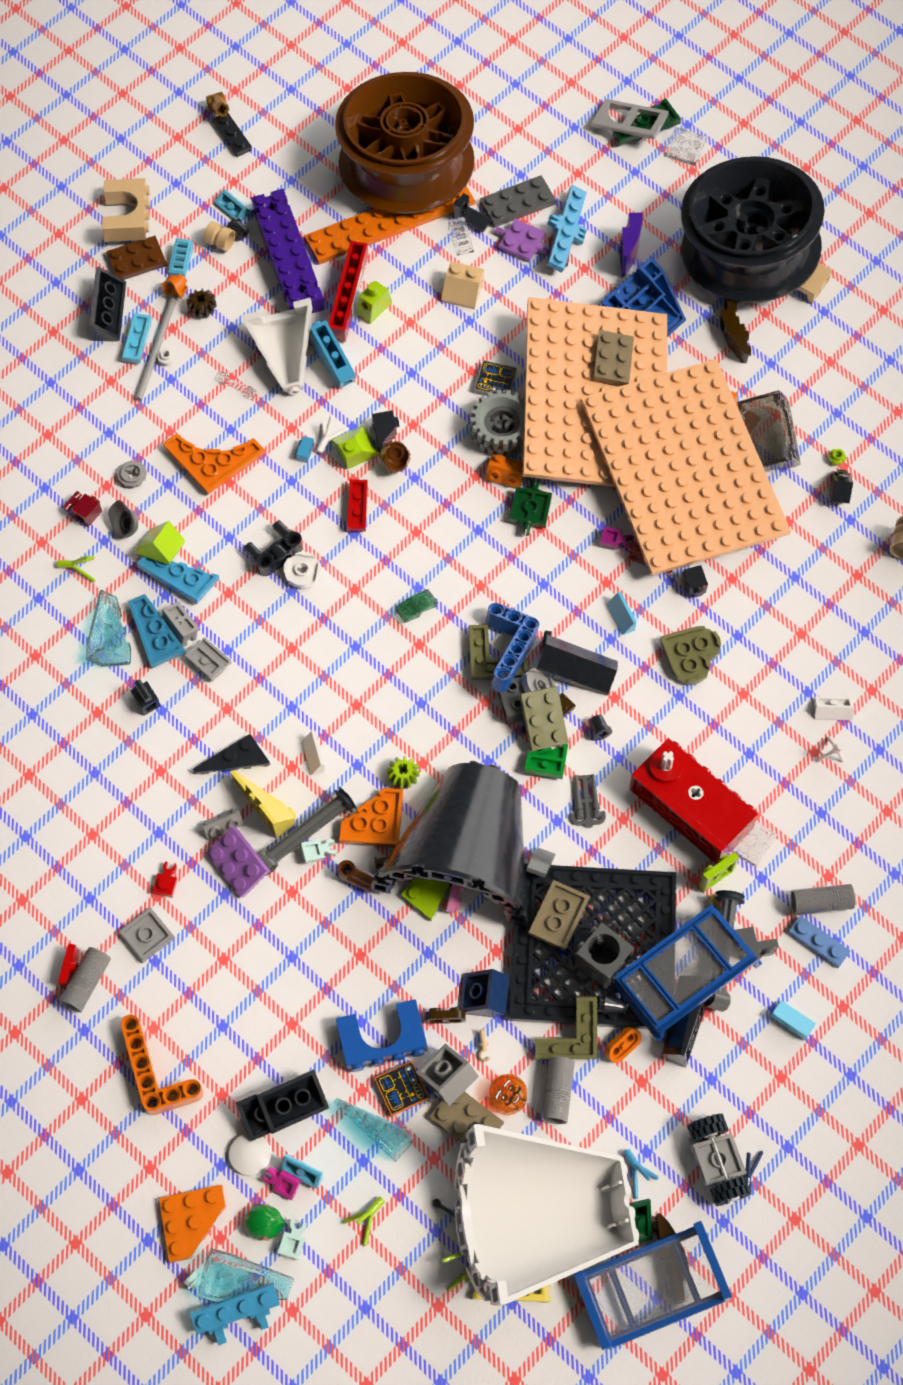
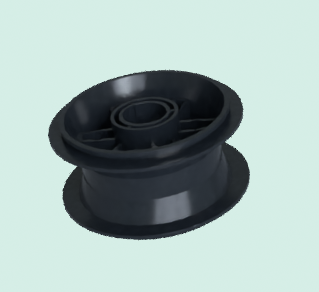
M760 156L730 159L700 174L687 189L681 205V222L685 232L681 244L682 259L690 277L702 289L712 295L741 303L771 301L797 290L813 275L821 258L822 241L820 229L823 224L825 209L824 200L817 184L804 171L788 162Z

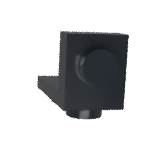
M463 193L460 198L455 200L453 204L454 218L484 232L492 222V219L469 207V196Z

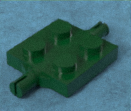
M536 478L532 479L531 488L516 487L509 522L522 524L523 530L521 534L525 536V531L526 536H529L530 527L546 528L552 493L538 489L540 480L537 479L536 482Z

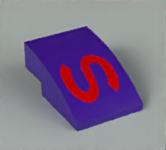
M628 213L627 227H622L620 241L621 277H625L630 271L637 256L642 227V213Z

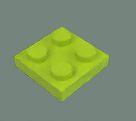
M735 852L730 855L725 854L718 860V864L714 867L710 865L703 871L699 888L703 893L735 871L739 861V857Z

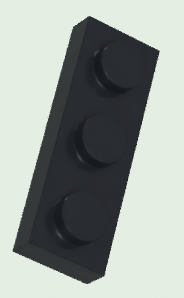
M229 113L224 117L218 115L213 118V123L237 157L252 151L251 144Z

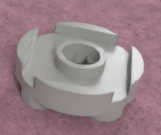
M532 668L521 676L525 693L540 690V688L553 687L555 683L551 677L547 678L544 675L546 672L537 668Z

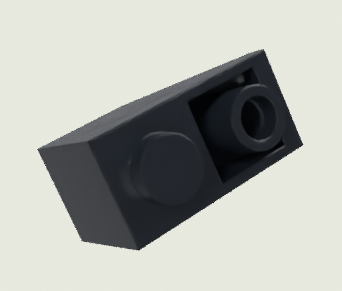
M843 469L832 471L831 502L850 504L853 488L851 473Z

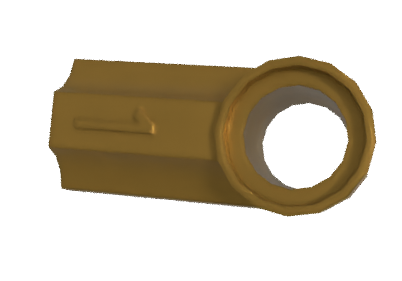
M222 91L206 96L210 111H214L216 115L221 117L227 116L229 106Z

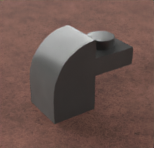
M754 927L735 930L759 960L761 955L763 957L773 955L779 947L777 939L757 942ZM733 943L735 952L743 959L745 956Z

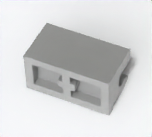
M179 601L162 609L163 619L183 647L187 646V641L190 638L195 641L199 627Z

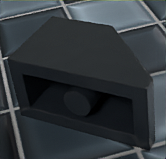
M393 410L372 414V425L379 453H381L386 443L392 442L397 435V427H400L398 416L394 417Z

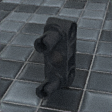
M280 520L276 521L272 527L281 539L274 542L264 552H261L252 542L244 546V551L253 559L254 565L262 576L272 575L284 566L289 557L291 558L295 556V553L303 550L301 534L289 530Z

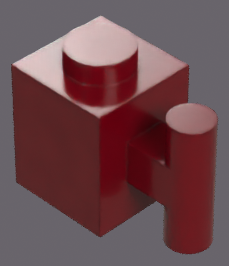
M76 491L63 506V509L67 512L71 509L74 518L87 527L102 512L100 501L96 497H90L87 494L82 496L79 491Z

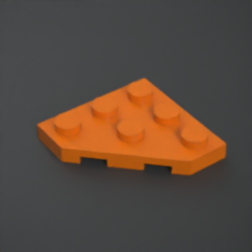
M383 788L374 798L360 806L350 817H346L341 821L339 843L395 847L400 837L404 789Z
M222 1184L159 1198L169 1263L191 1259L201 1242L206 1238L214 1226L213 1224L226 1208Z

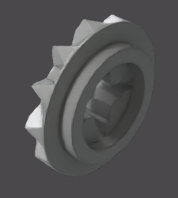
M128 461L120 466L117 475L120 483L124 484L125 487L131 486L134 488L136 485L141 486V483L146 481L147 471L142 463ZM133 472H135L136 476H132V478H130L129 473L132 474Z

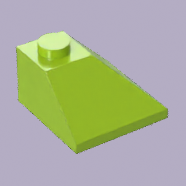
M364 426L331 440L347 470L380 455Z

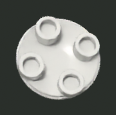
M247 1133L237 1137L229 1150L231 1165L237 1172L243 1175H258L267 1167L271 1159V1148L264 1137H260L251 1142Z

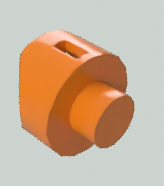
M177 274V276L169 275L162 283L161 289L165 295H175L182 299L188 291L187 279L181 274Z

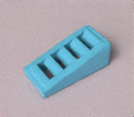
M175 239L168 270L169 274H181L186 277L194 249L191 240Z

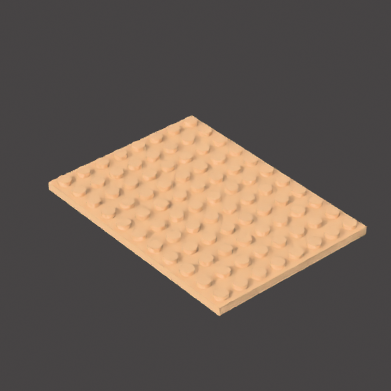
M528 297L522 477L615 487L581 403V397L621 386L592 380L597 334L600 329L634 336L629 384L667 373V314Z
M717 359L581 397V403L651 576L790 535L791 530Z

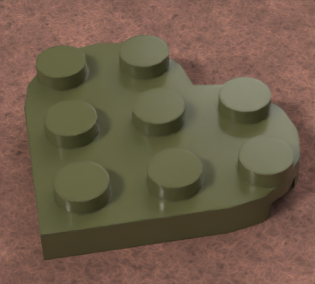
M695 626L661 636L659 639L671 671L681 685L698 684L705 680L710 668L709 662L718 657L721 647V640L717 632H713L705 628V626Z

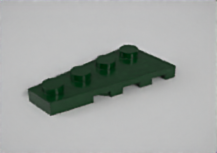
M666 98L658 106L653 105L650 107L668 111L669 115L660 131L681 124L680 116ZM640 113L634 119L631 126L651 130L658 117ZM613 131V136L620 145L642 138Z

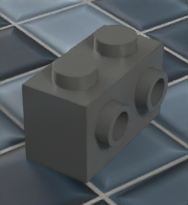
M520 677L514 678L505 692H498L506 724L524 720L519 694L525 693Z

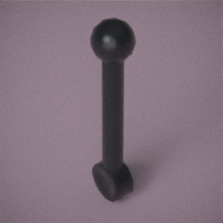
M439 1199L433 1200L435 1208H441L455 1217V1212L441 1204Z

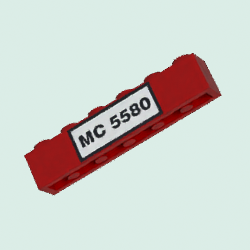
M350 241L328 324L337 341L346 342L368 259V243Z

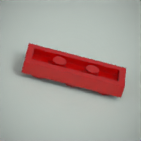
M349 479L347 531L366 532L368 480Z

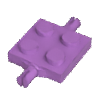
M514 219L507 230L498 226L495 229L494 233L503 236L499 249L527 262H530L537 252L546 256L550 252V249L541 245L545 237V231L520 220Z

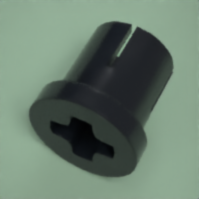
M234 217L227 225L228 228L235 231V236L240 240H243L249 234L250 230L238 217Z
M595 715L589 720L595 740H602L611 735L612 729L607 725L603 715Z

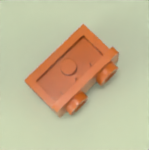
M493 454L488 463L485 480L513 488L521 487L523 462L517 459L505 458L503 455Z

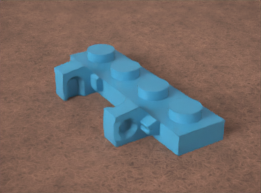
M272 1282L190 1312L197 1335L208 1331L209 1335L215 1334L218 1345L227 1343L224 1329L228 1327V1323L250 1316L251 1319L257 1318L260 1331L269 1328L266 1315L270 1314V1308L279 1306L280 1302Z

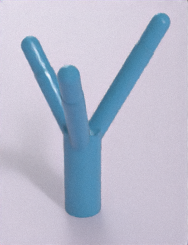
M627 1149L623 1152V1155L632 1167L634 1199H638L637 1170L648 1181L650 1180L649 1176L656 1180L659 1177L640 1165L631 1150Z

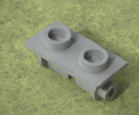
M232 808L220 814L221 819L215 816L201 824L208 841L226 833L231 826L238 828L244 825L237 808Z

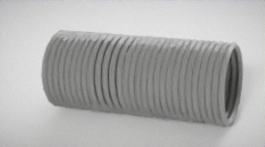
M852 884L794 889L790 895L794 915L852 910L856 905Z
M88 947L59 1002L81 1013L93 993V989H95L108 966L111 957L99 949Z
M561 1056L549 1058L541 1119L545 1122L552 1124L568 1123L575 1067L573 1059Z

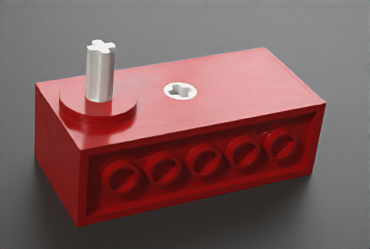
M669 738L665 740L631 774L629 790L715 864L719 863L718 860L722 856L729 854L754 828L758 816L756 809L741 800L742 798L737 792H732L728 789L724 781L715 778L707 767L701 766L692 754H687L683 751L680 744L676 741H672Z

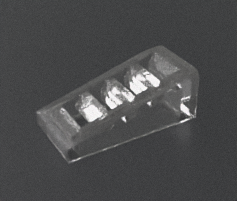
M465 217L449 220L448 229L457 256L474 252ZM468 244V246L459 248L461 245Z

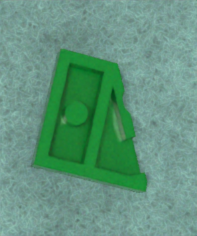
M562 744V747L556 749L549 747L542 751L527 753L524 773L563 779L568 744Z

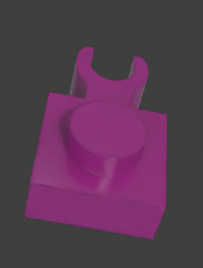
M604 526L600 546L618 549L619 545H622L626 549H631L632 544L626 541H633L634 536L622 535V530Z

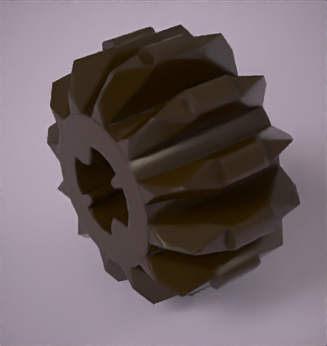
M203 288L200 291L195 289L194 293H189V298L186 301L188 311L194 317L199 315L202 319L206 315L209 318V313L214 314L217 306L215 295L211 294L209 289L207 291H204Z

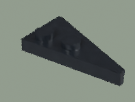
M248 734L192 770L194 774L203 775L209 774L212 771L221 770V772H227L240 768L251 769L252 766L264 765V767H267L271 764L252 735Z

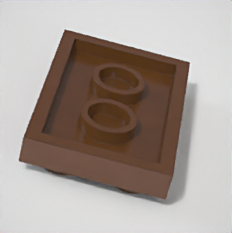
M155 235L146 238V240H139L106 251L114 274L123 280L167 266Z

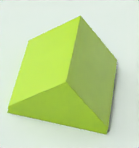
M168 520L151 528L135 550V553L170 565L184 545L185 539Z

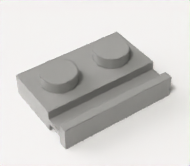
M205 637L185 654V658L211 681H214L228 665L232 664L231 660Z

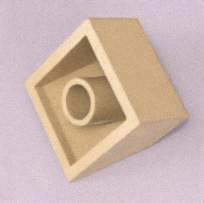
M450 261L445 276L441 302L475 309L484 283V269Z

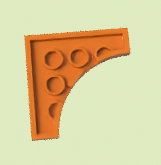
M178 433L163 443V447L208 495L265 454V449L254 438L226 451L197 448Z

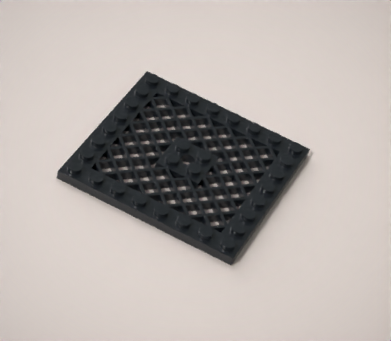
M525 863L528 923L527 926L514 923L509 1021L576 1025V1002L566 1001L571 996L576 1001L577 995L575 993L579 989L583 988L589 994L588 996H596L595 994L603 988L609 996L617 998V990L614 992L609 988L606 990L600 984L592 991L586 985L592 978L588 976L582 981L576 974L580 969L576 967L572 970L566 963L573 958V965L575 964L574 955L576 954V948L582 941L586 942L591 929L594 926L598 927L601 923L615 932V926H609L615 921L621 927L616 934L620 935L625 931L631 937L628 943L632 944L635 942L641 948L636 954L632 955L625 968L637 960V957L643 952H648V948L653 943L656 946L675 932L677 872L551 865L548 874L544 878L526 871L528 864ZM553 880L571 888H581L579 891L582 893L586 890L592 897L585 908L592 917L586 922L580 918L579 924L571 940L574 938L573 950L569 945L567 946L566 950L570 955L564 960L557 954L560 950L556 947L553 950L548 943L539 939L540 943L533 948L534 937L528 935L541 907L540 905L535 909V898L543 903L544 899L539 893L545 888L549 890ZM591 889L601 890L597 894H595ZM611 890H620V892L615 895ZM631 891H637L641 893L635 896ZM604 892L612 898L607 904L599 898ZM625 893L632 899L627 905L619 899ZM645 894L652 900L647 906L639 900ZM594 901L602 907L596 913L589 907ZM614 902L622 908L616 914L609 908ZM634 903L642 909L636 916L629 909ZM653 905H655V916L649 911ZM604 911L611 916V919L606 923L598 917ZM624 912L631 918L627 924H624L618 918ZM644 913L651 919L646 926L639 920ZM595 920L599 925H589V924H590L592 921ZM634 922L641 928L636 935L628 928ZM654 923H655V934H653V933L649 930V928H650ZM644 932L651 938L646 945L638 939ZM675 943L646 964L649 967L654 962L655 977L673 999L675 987ZM542 946L550 952L544 958L536 952ZM600 946L597 950L591 949L589 951L591 958L599 964H609L616 960L614 952L608 947ZM534 956L539 961V963L532 968ZM552 956L559 962L553 969L546 963ZM542 965L549 972L543 978L535 972ZM562 966L569 973L563 980L556 974ZM639 969L630 976L626 983L630 984L634 981L640 987L635 992L636 996L642 991L648 995L650 999L644 1006L658 1022L671 1013L672 1007L654 985L653 994L648 990L647 987L651 984L650 980L643 984L637 978L643 972ZM533 975L538 982L531 988ZM551 976L559 982L552 989L545 982ZM571 977L579 983L573 990L566 984ZM541 985L548 991L542 998L535 992ZM561 986L568 992L562 1000L555 993ZM550 996H552L556 1001H545V1000H546L547 998H549ZM653 1002V1007H647ZM627 1006L625 1014L601 1015V1013L597 1012V1026L647 1029L629 1006Z

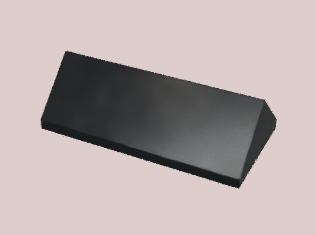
M99 266L96 267L89 329L93 341L118 342L121 336L127 281Z

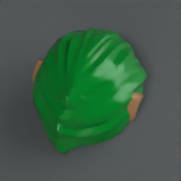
M269 1204L253 1206L243 1220L244 1228H246L249 1236L259 1241H269V1239L276 1237L286 1224L280 1212Z

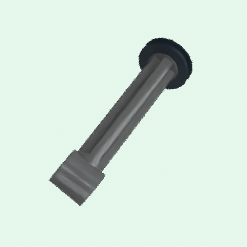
M339 786L338 791L334 790L337 797L270 849H262L257 852V855L270 870L266 876L278 867V862L344 810L348 809L351 813H353V808L357 810L350 795Z
M718 890L715 892L718 895L715 897V900L721 902L720 913L734 929L736 907L745 903L742 900L745 898V895L731 890ZM718 925L715 947L729 963L732 940ZM715 957L711 982L726 971ZM726 986L704 1001V1006L720 1012L726 1011L731 1002L730 994L725 990Z

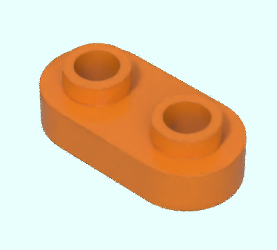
M626 1027L608 1043L605 1048V1056L614 1063L621 1062L640 1044V1031L634 1027Z

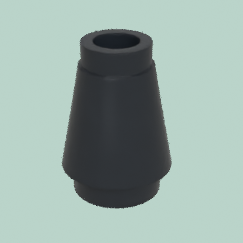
M605 994L597 997V1012L601 1013V1015L626 1013L627 1001Z

